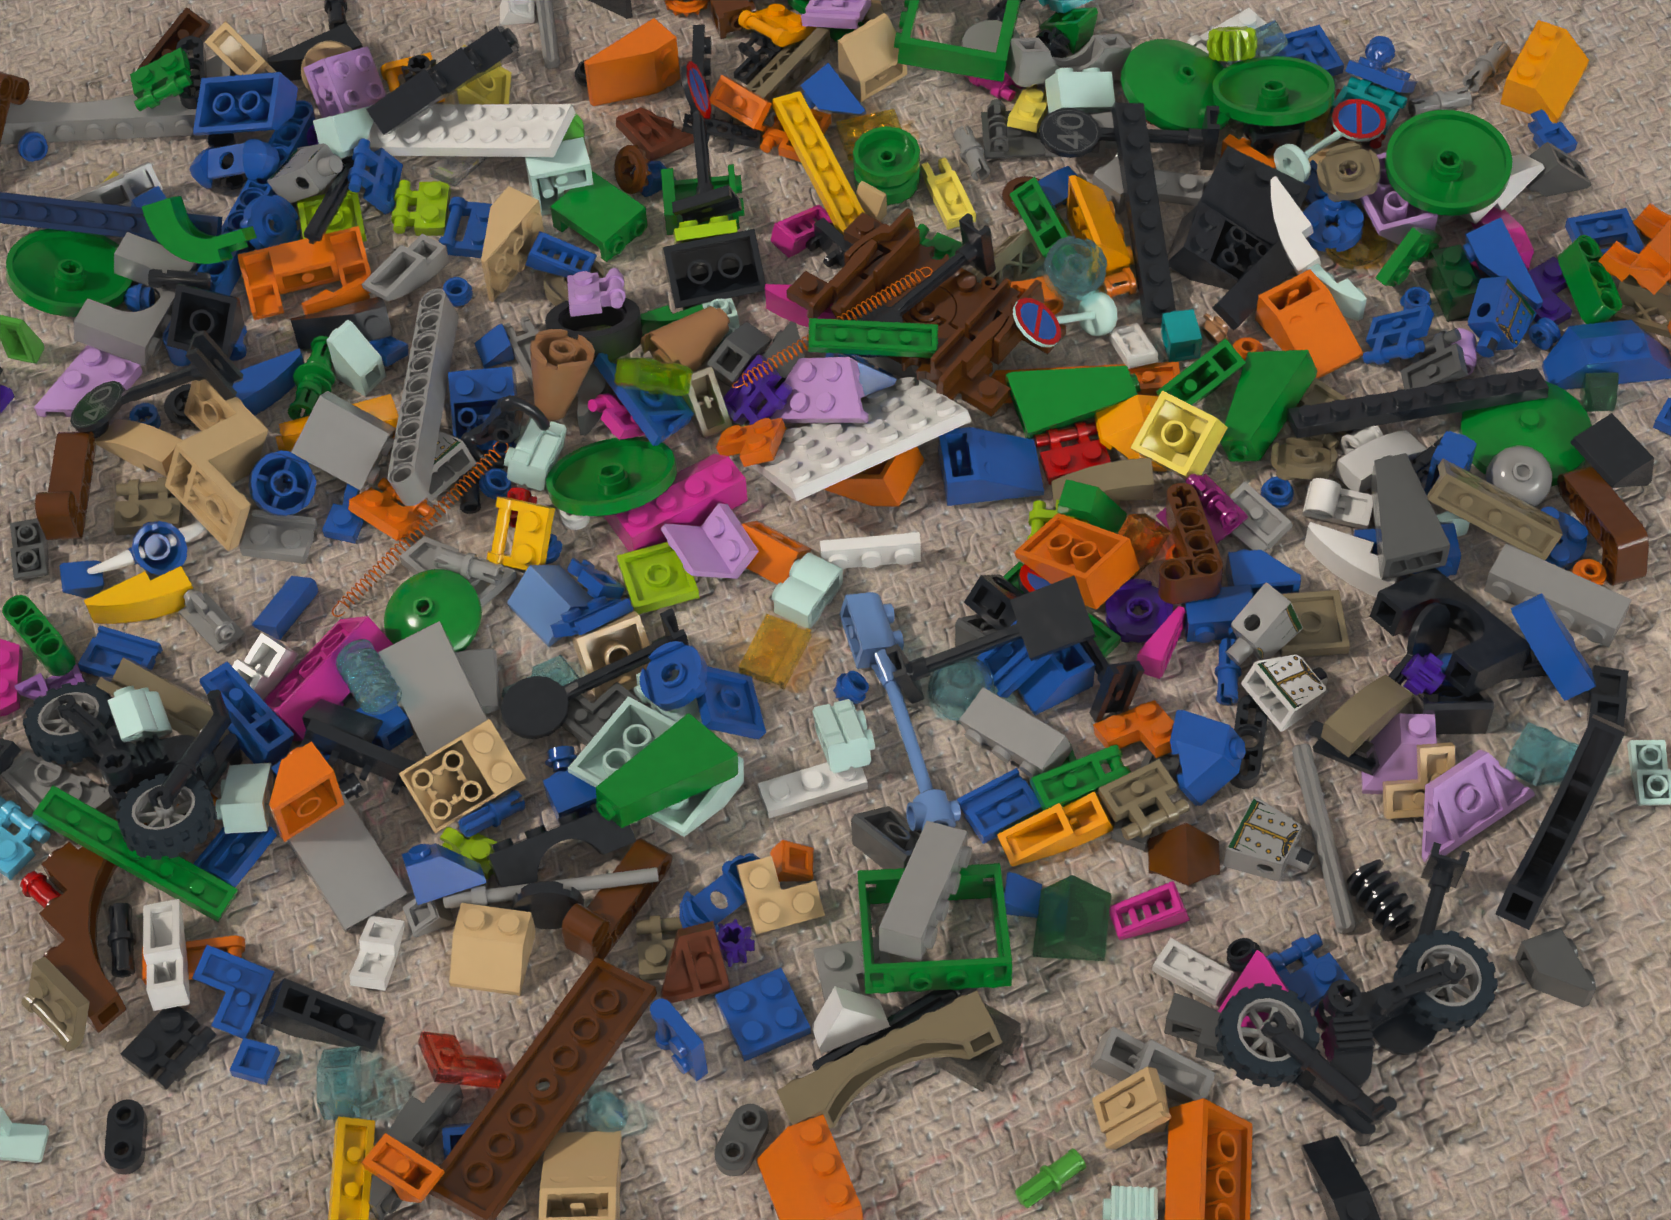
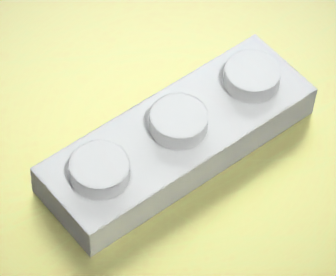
M920 533L820 541L821 558L843 570L854 567L874 568L879 565H908L913 562H921Z
M828 762L758 783V791L768 818L868 789V781L862 767L853 768L851 766L849 770L833 773L829 768Z

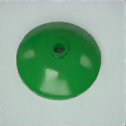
M431 569L417 573L404 581L395 590L387 604L384 614L386 637L395 644L440 621L455 651H464L475 638L481 623L482 608L480 598L471 583L456 572L445 569ZM425 605H429V608L425 612H421V609Z

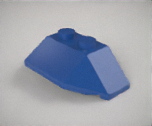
M1633 320L1569 326L1543 361L1542 368L1547 382L1566 390L1671 379V355L1668 348Z

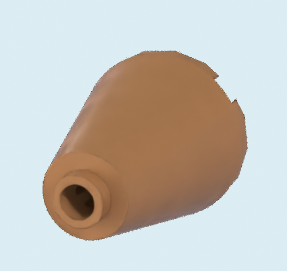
M709 306L645 334L640 341L644 354L650 351L654 359L649 363L654 369L663 371L673 385L678 383V388H682L681 377L696 372L729 332V317L721 308L716 309Z
M548 329L538 332L535 335V340L531 341L530 344L534 403L544 413L548 421H556L566 416L594 360L595 350L592 343L579 334L578 340L568 337V331L562 329Z

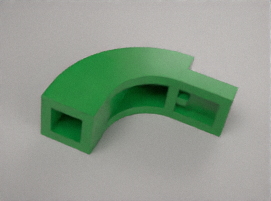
M182 196L171 197L141 206L147 224L157 241L173 255L192 263L213 264L233 259L231 252L247 248V241L257 238L253 226L220 236L203 233L189 219Z

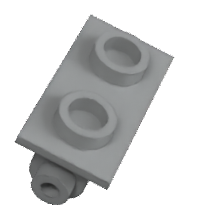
M191 589L184 594L186 607L181 609L179 614L218 654L245 635V632L206 592L202 594L200 591Z

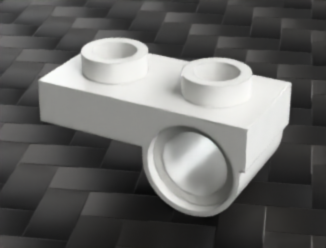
M1315 478L1310 481L1302 516L1360 529H1368L1373 510L1372 495L1341 488L1339 483L1329 479Z

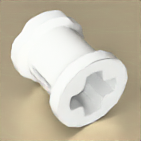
M1378 426L1359 428L1351 435H1344L1341 438L1340 446L1347 455L1367 442L1383 436V433Z

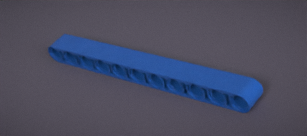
M296 101L294 116L275 129L268 142L277 149L279 154L278 168L297 148L309 146L307 132L314 125L313 120H316L312 104L308 101ZM268 175L266 178L247 180L222 225L221 235L240 229V222L244 219V211L253 199L262 195H276L267 182L272 175ZM247 241V248L231 252L233 259L213 264H201L197 272H208L211 275L209 291L231 295L242 274L237 255L255 250L250 241ZM169 322L162 337L169 359L176 366H187L191 362L186 357V350L166 346L170 327Z

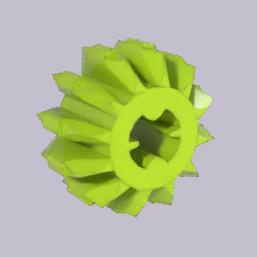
M1227 26L1209 31L1207 50L1209 58L1212 60L1228 62L1255 57L1257 49L1255 29L1247 26Z

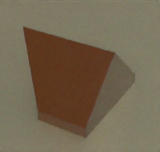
M1188 823L1151 837L1148 841V873L1160 874L1187 886L1212 875H1220L1219 840Z

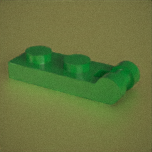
M1110 746L1032 777L1030 784L1043 811L1058 803L1064 806L1094 791L1096 793L1098 788L1131 773L1129 766H1124L1121 760L1123 754L1119 746ZM1108 764L1111 772L1105 774L1101 765Z

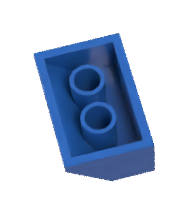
M281 72L201 78L193 134L198 136L275 130L294 116L298 87Z

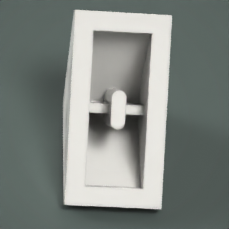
M835 986L814 1021L812 1030L822 1054L888 1028L890 1025L879 999Z

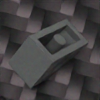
M1546 142L1528 156L1542 163L1545 167L1526 186L1532 192L1536 190L1548 197L1587 189L1592 185L1581 162L1549 142Z

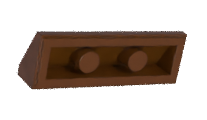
M186 7L138 69L158 60L167 53L175 51L177 43L185 37L195 36L201 38L210 27V24Z

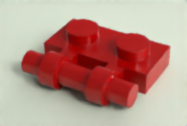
M1084 421L1074 423L1073 427L1061 430L1053 428L1047 430L1046 433L1034 435L1037 448L1048 445L1050 449L1040 452V461L1049 485H1051V481L1067 474L1111 462L1107 449L1100 443V440L1090 441L1089 436L1098 435L1095 422L1085 424ZM1075 439L1078 443L1066 447L1061 446V442Z

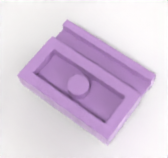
M810 0L805 8L806 13L801 15L802 25L858 29V22H862L871 6V0Z

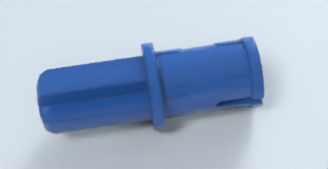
M1224 638L1219 644V663L1215 668V675L1218 679L1216 701L1221 705L1230 706L1231 703H1238V681L1242 675V669L1225 653L1236 639Z
M512 790L493 802H486L482 805V808L462 817L458 821L460 832L465 837H472L491 826H500L502 820L525 809L524 800L511 805V802L521 798L522 795L519 791Z

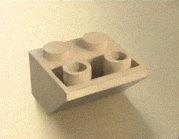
M885 13L869 20L863 26L838 40L839 77L860 102L907 75V65L897 63L899 48H894L896 31L888 15Z

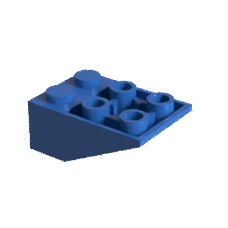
M512 366L448 372L453 437L461 439L464 433L482 424L491 414L492 406L496 405L500 398L509 395L517 396L516 374ZM491 440L477 445V447L489 453L488 451L493 450V445L498 441ZM514 441L508 443L509 447L515 448L517 445ZM499 442L495 445L494 449L505 459L506 453L504 452L507 450V444ZM490 451L491 455L497 456L494 452Z
M974 427L956 428L938 436V455L947 506L1044 495L1034 440Z

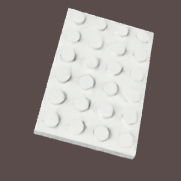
M903 377L897 380L895 385L867 395V398L861 400L862 408L869 416L868 423H809L800 428H790L784 433L775 459L751 465V467L795 501H799L971 422L966 408L943 394L936 393L935 389L917 380L915 377Z

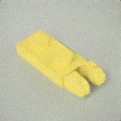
M1033 84L1031 87H1026V89L1023 88L1008 116L1007 127L1037 133L1048 111L1046 87L1044 93L1037 89L1038 84Z
M945 157L938 160V168L941 174L936 176L928 162L921 164L922 177L946 229L959 227V220L967 213L972 215L973 222H976L975 210L948 160Z

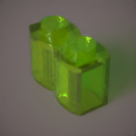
M625 357L617 360L614 383L628 390L648 391L657 395L683 396L689 394L692 370L678 363H660L650 358Z

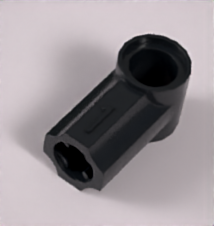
M233 133L212 134L207 138L209 147L220 148L237 144ZM232 153L224 156L222 160L223 169H228L232 166L234 162ZM244 173L223 177L220 180L223 187L234 190L241 188L248 178Z

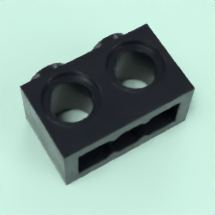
M1000 574L980 575L964 603L998 631L1011 626L1016 621L1010 600L1024 595V593Z

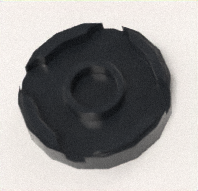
M540 881L528 884L521 888L520 894L515 893L513 896V910L531 912L535 928L539 929L562 928L563 920L571 907L576 903L584 906V896L579 890L571 887V891L563 889V884L555 881Z

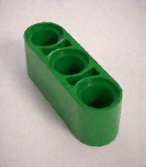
M1580 235L1558 255V262L1582 320L1586 324L1604 323L1622 308V301L1611 274L1599 262V259L1603 256L1599 245L1590 236Z
M16 595L9 598L2 608V613L17 636L51 675L63 676L69 673L76 664V658L63 637L30 598L25 595Z

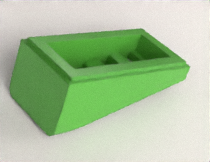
M0 315V340L7 357L24 362L37 363L45 349L42 340L24 320Z

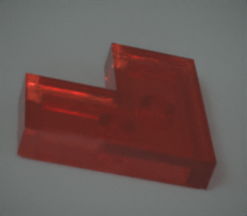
M421 1032L418 1045L434 1082L498 1089L507 1078L498 1058L464 1054L455 1035Z

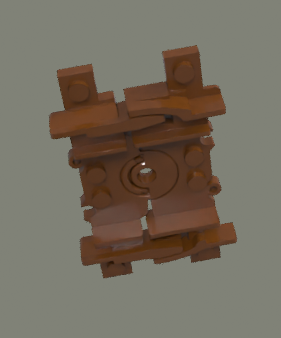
M909 208L890 226L862 212L844 230V240L853 244L844 254L845 266L829 283L805 270L786 290L787 298L808 310V318H818L833 303L830 309L836 319L837 316H841L847 310L851 311L852 307L856 308L857 304L861 305L862 301L866 302L867 298L871 299L872 295L876 296L877 292L880 293L882 289L885 290L892 283L895 284L896 281L905 278V275H910V272H914L915 269L920 270L923 267H930L933 272L949 260V255L946 254L940 260L932 259L934 257V246L924 247L920 244V229L916 227L913 211ZM961 267L902 316L903 323L938 324V350L931 358L887 357L901 364L902 371H905L907 367L912 365L918 366L917 380L927 379L936 384V393L943 394L951 400H954L960 393L963 401L992 417L1011 396V388L989 376L993 372V364L991 362L999 365L1021 340L1047 355L1056 346L1041 347L1033 343L1023 335L1013 318L1015 303L1024 297L1033 298L1044 303L1042 282L1035 280L1023 295L1017 298L1021 292L1011 287L1010 279L1005 278L996 288V280L993 277H984L981 283L977 282L976 275ZM929 268L921 270L925 276L931 273ZM916 270V274L919 276L921 282L925 280L926 278H924L922 273ZM911 273V277L915 280L917 286L920 283L917 281L915 274ZM906 276V280L910 283L911 289L908 288L904 279L901 280L906 287V292L902 289L899 282L896 285L901 290V294L892 285V289L897 297H894L891 289L887 288V292L892 300H889L886 292L882 291V295L886 298L887 303H884L881 295L877 294V298H879L882 305L893 306L916 287L912 284L909 276ZM872 297L874 303L879 305L876 298ZM867 300V303L872 305L871 301ZM924 311H928V312H930L931 314H930V315H921L920 313H921V312H924ZM843 314V319L845 320L847 316ZM1059 324L1061 327L1060 340L1066 335V326L1063 324Z

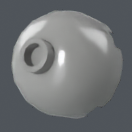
M1517 445L1505 448L1493 457L1486 469L1484 480L1536 508L1543 503L1551 490L1553 475L1550 464L1542 453L1532 447Z

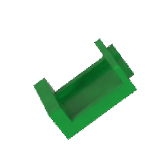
M734 164L728 165L727 176L711 177L714 189L729 185L736 195L737 193H742L741 175H735ZM673 168L661 169L666 233L667 235H673L674 229L679 228V223L683 222L680 214L674 215L672 202L696 195L698 179L674 180ZM739 198L742 211L725 215L728 216L729 221L736 220L737 229H740L739 217L745 216L743 198ZM709 221L699 223L698 225L709 224Z
M592 171V185L570 189L550 206L553 227L560 232H564L570 227L598 246L601 259L608 262L612 257L620 254L633 239L644 233L648 227L646 207Z

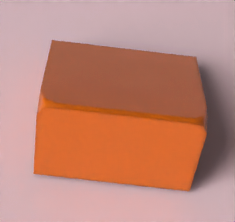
M781 840L773 847L770 856L773 858L779 882L812 881L814 848L786 840Z

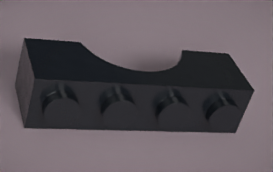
M597 803L590 805L592 812L580 817L577 811L558 818L560 825L546 830L544 824L524 832L526 838L513 843L512 838L491 845L493 852L486 854L498 887L535 883L538 881V868L542 857L556 843L568 839H578L588 843L599 854L604 855L636 842L631 826L627 825L621 828L612 819L610 821L604 819L596 808Z

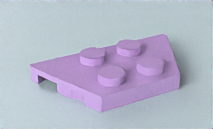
M87 345L36 404L34 409L40 417H47L48 412H64L66 417H71L77 403L88 392L105 382L117 381L124 386L125 390L131 388L143 373L141 366Z
M851 357L799 358L784 381L793 391L786 398L787 403L782 410L777 409L770 419L782 418L784 423H868V413L863 410L861 403L864 392L859 382L860 373L857 361Z
M1478 750L1425 785L1422 839L1423 861L1426 862L1434 842L1441 844L1439 854L1446 856L1534 797V791L1515 779L1516 776L1508 769L1501 767L1499 761L1488 752Z

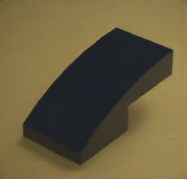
M1597 665L1593 666L1592 674L1596 687L1589 690L1587 726L1591 717L1595 714L1624 727L1627 705L1625 697L1629 671Z

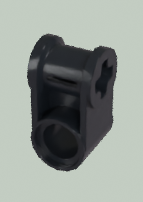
M1305 122L1285 126H1262L1263 129H1260L1259 125L1248 123L1244 125L1243 132L1246 138L1251 141V147L1265 156L1274 155L1276 149L1284 144H1294L1301 148Z

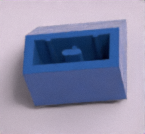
M1080 643L1052 653L1053 656L1016 689L1035 716L1093 687L1095 664Z

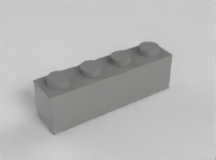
M1507 543L1489 571L1484 591L1492 594L1495 598L1508 601L1514 605H1518L1543 593L1567 629L1585 636L1591 642L1600 643L1607 647H1610L1622 625L1632 600Z
M926 821L879 926L880 951L922 961L926 949L933 948L937 938L938 929L936 926L938 921L944 922L949 909L948 898L950 894L955 895L959 888L961 879L959 872L962 867H968L971 859L972 847L967 846L968 831Z

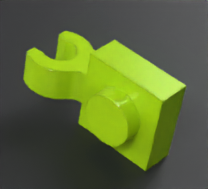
M446 827L440 836V840L444 841L442 846L480 863L485 879L489 880L493 871L486 854L493 852L491 845L497 842L479 833L473 835L468 840L459 831Z

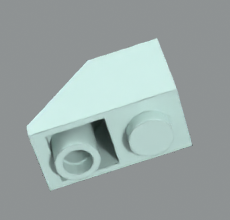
M348 319L339 328L332 331L326 341L337 379L366 396L386 377L382 357L353 322Z

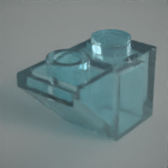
M1528 722L1512 748L1505 768L1515 776L1534 786L1560 782L1563 780L1579 744L1570 743L1554 735L1547 728L1538 727Z
M360 1046L324 1049L317 1066V1105L324 1120H335L338 1116L349 1118L361 1117Z

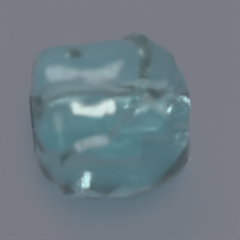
M600 1091L588 1102L585 1117L588 1123L598 1131L608 1133L622 1131L627 1123L628 1109L623 1099H619L611 1092Z

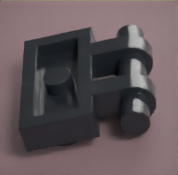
M177 1006L162 1009L120 1054L124 1061L149 1080L161 1069L163 1072L155 1082L162 1089L167 1090L175 1080L179 1082L187 1074L185 1069L197 1056L202 1057L209 1050V1043L217 1035L208 1026H205L198 1035L193 1034L200 1027L198 1020L183 1008ZM182 1045L186 1047L175 1060L170 1059Z

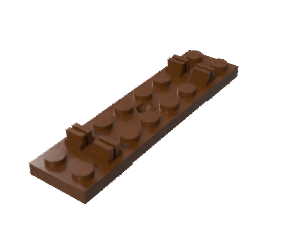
M595 956L473 1124L466 1130L440 1165V1168L445 1173L428 1194L475 1220H495L657 995L656 987ZM542 1082L550 1083L549 1088L545 1091H539L537 1085Z

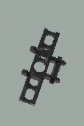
M754 31L749 34L750 40L747 43L741 42L738 45L740 52L748 56V58L734 71V78L746 85L784 48L773 44L772 39ZM754 43L761 46L758 51L751 47ZM762 54H766L769 56L768 58L764 57L763 59H761ZM752 63L756 64L753 68L749 67ZM748 72L744 77L741 76V73Z
M685 113L681 132L693 134V126L689 125L693 124V115ZM712 114L711 119L704 120L708 142L710 135L729 139L728 151L730 152L733 150L734 143L758 148L761 135L759 130L733 124V118L729 122L715 119V114ZM717 127H724L727 132L721 133L717 130Z

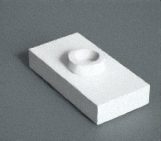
M1138 323L1116 327L1108 333L1109 341L1128 369L1158 362V352Z
M1172 938L1169 939L1152 967V971L1215 1006L1233 980L1235 973Z

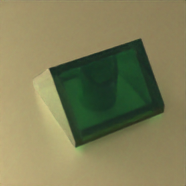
M1074 875L1041 889L1033 957L1105 961L1112 900L1111 893Z

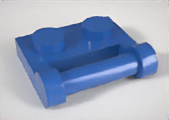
M462 197L451 198L448 207L450 214L444 236L439 239V243L447 247L448 255L473 258L482 257L492 204L468 202ZM469 216L463 241H456L455 238L461 217Z
M1627 208L1567 218L1565 228L1572 242L1580 235H1587L1593 238L1598 245L1626 241L1627 245L1624 246L1638 254L1644 248ZM1609 248L1601 249L1602 254L1604 255Z
M662 998L653 1001L650 1006V1014L657 1026L655 1033L657 1046L663 1050H671L674 1054L671 1057L677 1068L683 1074L689 1072L697 1082L708 1074L703 1041L668 1000Z

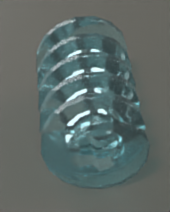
M359 639L349 643L340 651L336 659V668L362 711L367 714L377 715L392 710L398 705L402 698V691L370 641Z

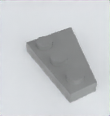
M423 536L399 557L401 564L415 575L426 570L442 569L434 566V561H440L435 559L436 552L440 547H445L455 552H459V549ZM504 567V571H499V573H503V577L498 585H493L473 577L468 580L480 598L481 608L517 578L515 570Z
M26 751L14 760L12 766L1 774L2 779L34 811L52 785L101 813L113 805L108 787L105 789L94 784L91 779L85 776H76L63 770L62 766L53 762H46L42 757H37L29 751ZM56 832L65 842L69 840V838Z

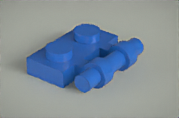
M362 138L353 151L352 159L354 160V165L349 169L347 177L349 181L348 188L352 192H359L361 186L364 187L365 193L363 198L386 215L394 210L396 202L394 194L399 186L403 164L383 148L373 152L370 149V141ZM366 165L370 168L369 172L365 170Z
M1424 305L1374 317L1366 338V342L1373 350L1364 352V362L1366 364L1376 363L1377 365L1389 363L1390 359L1398 357L1408 359L1414 357L1416 353L1424 352L1425 344L1419 338L1425 337L1428 334L1434 316L1430 306Z
M1316 933L1306 939L1304 937L1298 938L1292 942L1290 948L1279 954L1273 952L1267 956L1287 988L1297 993V998L1301 1002L1306 1001L1311 1008L1318 1005L1333 982L1341 979L1351 981L1330 952L1318 959L1314 955L1313 951L1323 946L1320 936ZM1299 959L1304 967L1290 974L1286 966Z

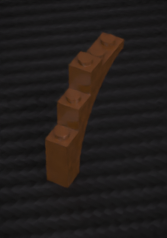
M69 841L62 848L54 850L47 860L41 864L50 881L63 893L59 897L50 900L45 909L39 913L47 929L61 942L57 947L49 949L43 957H46L90 1002L87 1022L100 1033L127 1010L119 993L108 981L102 970L97 947V922L103 895L118 866L83 846L77 849Z

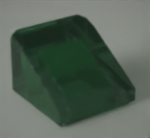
M1618 373L1585 374L1580 390V398L1586 412L1615 410Z

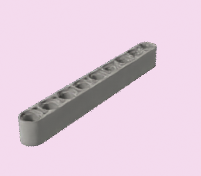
M439 288L428 291L419 302L387 476L389 483L406 506H414L421 503L429 493L448 383V372L450 371L459 318L447 294L443 289Z

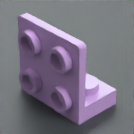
M368 47L323 58L303 68L322 118L369 107L386 96Z
M718 503L701 526L665 523L661 528L668 545L676 552L683 563V568L691 576L738 579L759 552L728 504Z

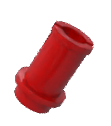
M32 871L20 883L22 893L26 897H32L44 909L50 900L62 895L47 882V876L43 873Z

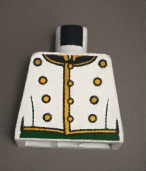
M1295 654L1256 661L1241 685L1278 730L1282 732L1316 708L1326 693L1325 685L1327 684L1328 677L1322 668L1316 667L1311 669L1300 656Z

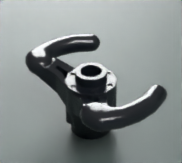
M509 395L500 398L496 405L492 406L491 414L479 426L464 433L461 440L473 458L480 462V458L485 459L484 454L489 453L481 450L477 445L491 440L500 443H511L517 440L520 435L524 413L531 417L542 431L548 430L550 423L537 406L523 398ZM486 455L493 468L503 469L506 467L504 465V458L491 455L497 460V462H494L491 457ZM481 460L484 465L491 467L485 460Z

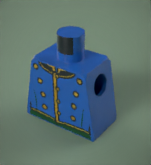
M1507 276L1481 278L1477 286L1468 318V326L1479 338L1476 352L1483 357H1493L1496 350L1516 348L1537 314Z

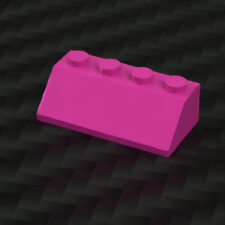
M712 454L677 472L672 485L656 499L635 509L612 515H604L603 517L629 552L667 542L666 537L661 531L665 523L701 526L718 503L728 504L732 510L747 502L746 478L729 456Z
M369 616L340 619L275 686L263 701L294 733L292 741H303L306 728L302 717L305 712L320 699L343 707V699L349 693L356 692L365 684L366 679L364 677L372 669L375 670L383 665L378 652L393 645V643Z

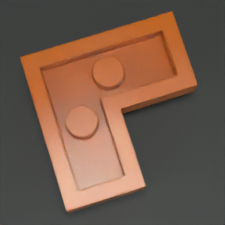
M764 418L752 425L743 427L734 425L722 432L716 448L719 455L731 456L740 454L739 457L744 467L773 461L786 427L782 418L773 420Z
M1155 700L1142 703L1126 712L1110 716L1093 724L1094 734L1105 748L1118 745L1121 749L1141 740L1155 758L1172 752L1170 738L1174 721Z

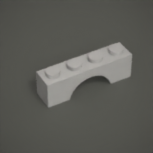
M1120 34L1092 35L1087 45L1078 53L1066 58H1055L1051 56L1050 50L1039 38L1011 39L1006 73L1016 85L1021 87L1045 84V80L1055 74V70L1060 68H1073V72H1082V70L1087 68H1100V72H1112L1113 81L1121 80V71L1132 47Z

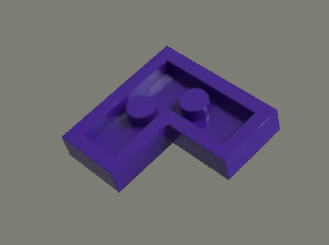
M1552 257L1528 272L1543 300L1542 308L1534 309L1537 313L1534 321L1537 323L1539 319L1546 317L1554 321L1558 326L1570 319L1572 309L1556 295L1567 288L1568 285L1558 260Z

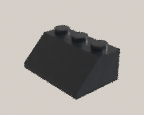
M1227 146L1198 204L1203 202L1268 245L1273 246L1280 237L1273 215L1271 179L1275 176L1278 178L1299 208H1301L1311 186Z
M755 229L662 248L664 266L675 309L711 302L715 299H726L765 291L766 282Z

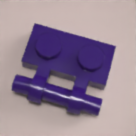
M757 355L743 373L747 374L748 370L752 371L753 367L757 368L758 364L762 365L763 361L767 362V358ZM764 362L763 365L768 371V375L764 372L763 367L759 365L758 368L763 374V378L759 375L758 370L754 368L753 371L758 381L754 378L753 373L749 371L748 374L753 384L750 383L748 377L744 374V381L748 384V387H746L741 375L737 380L738 382L734 384V387L744 385L739 388L731 387L723 397L728 414L735 423L744 425L748 420L750 422L749 425H752L760 419H770L777 409L782 410L786 405V398L793 389L784 382L777 390L774 388L782 377L770 362L769 364L773 368V372L769 369L768 364ZM766 398L767 403L758 411L757 407Z

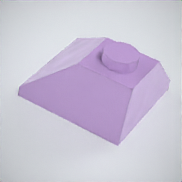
M1399 713L1370 741L1375 746L1380 766L1373 775L1361 771L1362 794H1383V781L1418 779L1417 745L1437 743L1435 714Z

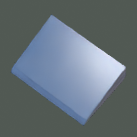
M529 565L507 604L550 647L563 638H554L550 625L562 620L561 614L576 608H580L581 611L588 608L587 602L593 600V598L560 565Z

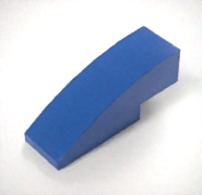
M300 348L240 370L243 374L242 380L233 383L232 387L237 392L236 397L243 402L244 406L254 416L266 410L296 386L293 379L294 372L298 366L305 364Z
M1543 593L1511 608L1512 614L1527 642L1564 701L1596 687L1591 668L1576 648L1574 638Z

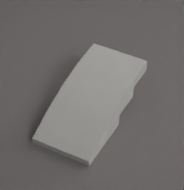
M440 621L378 652L427 756L488 720L485 710L470 683L471 681Z
M341 791L345 803L343 806L287 841L307 875L311 877L326 904H329L346 932L368 919L369 916L377 914L406 897L407 892L364 823Z

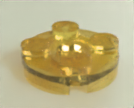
M1364 216V226L1360 239L1363 244L1357 243L1352 248L1341 252H1336V248H1326V252L1329 258L1341 267L1354 269V265H1364V269L1376 266L1383 260L1386 254L1388 239L1378 235L1370 217ZM1332 222L1330 224V226L1333 225L1335 227H1338V223Z

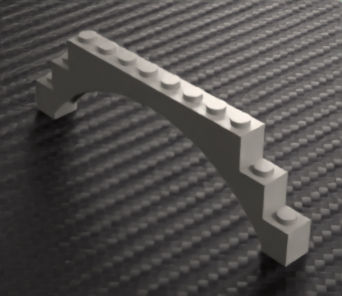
M240 35L268 63L269 53L264 35ZM218 55L206 62L207 78L237 75ZM192 70L190 76L196 75L199 70ZM190 87L191 96L194 95V92L196 91L195 87ZM134 94L109 100L81 103L45 102L26 99L22 105L10 103L0 144H18L24 134L32 131L43 135L47 142L196 136L193 134L197 109L185 108L181 104L179 95H171L161 100L160 105L151 109L148 107L142 111H139L134 104V101L138 99Z

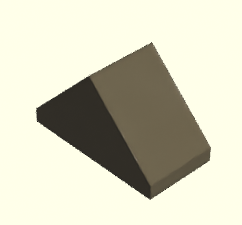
M712 366L681 377L682 398L694 412L691 420L702 438L732 426Z

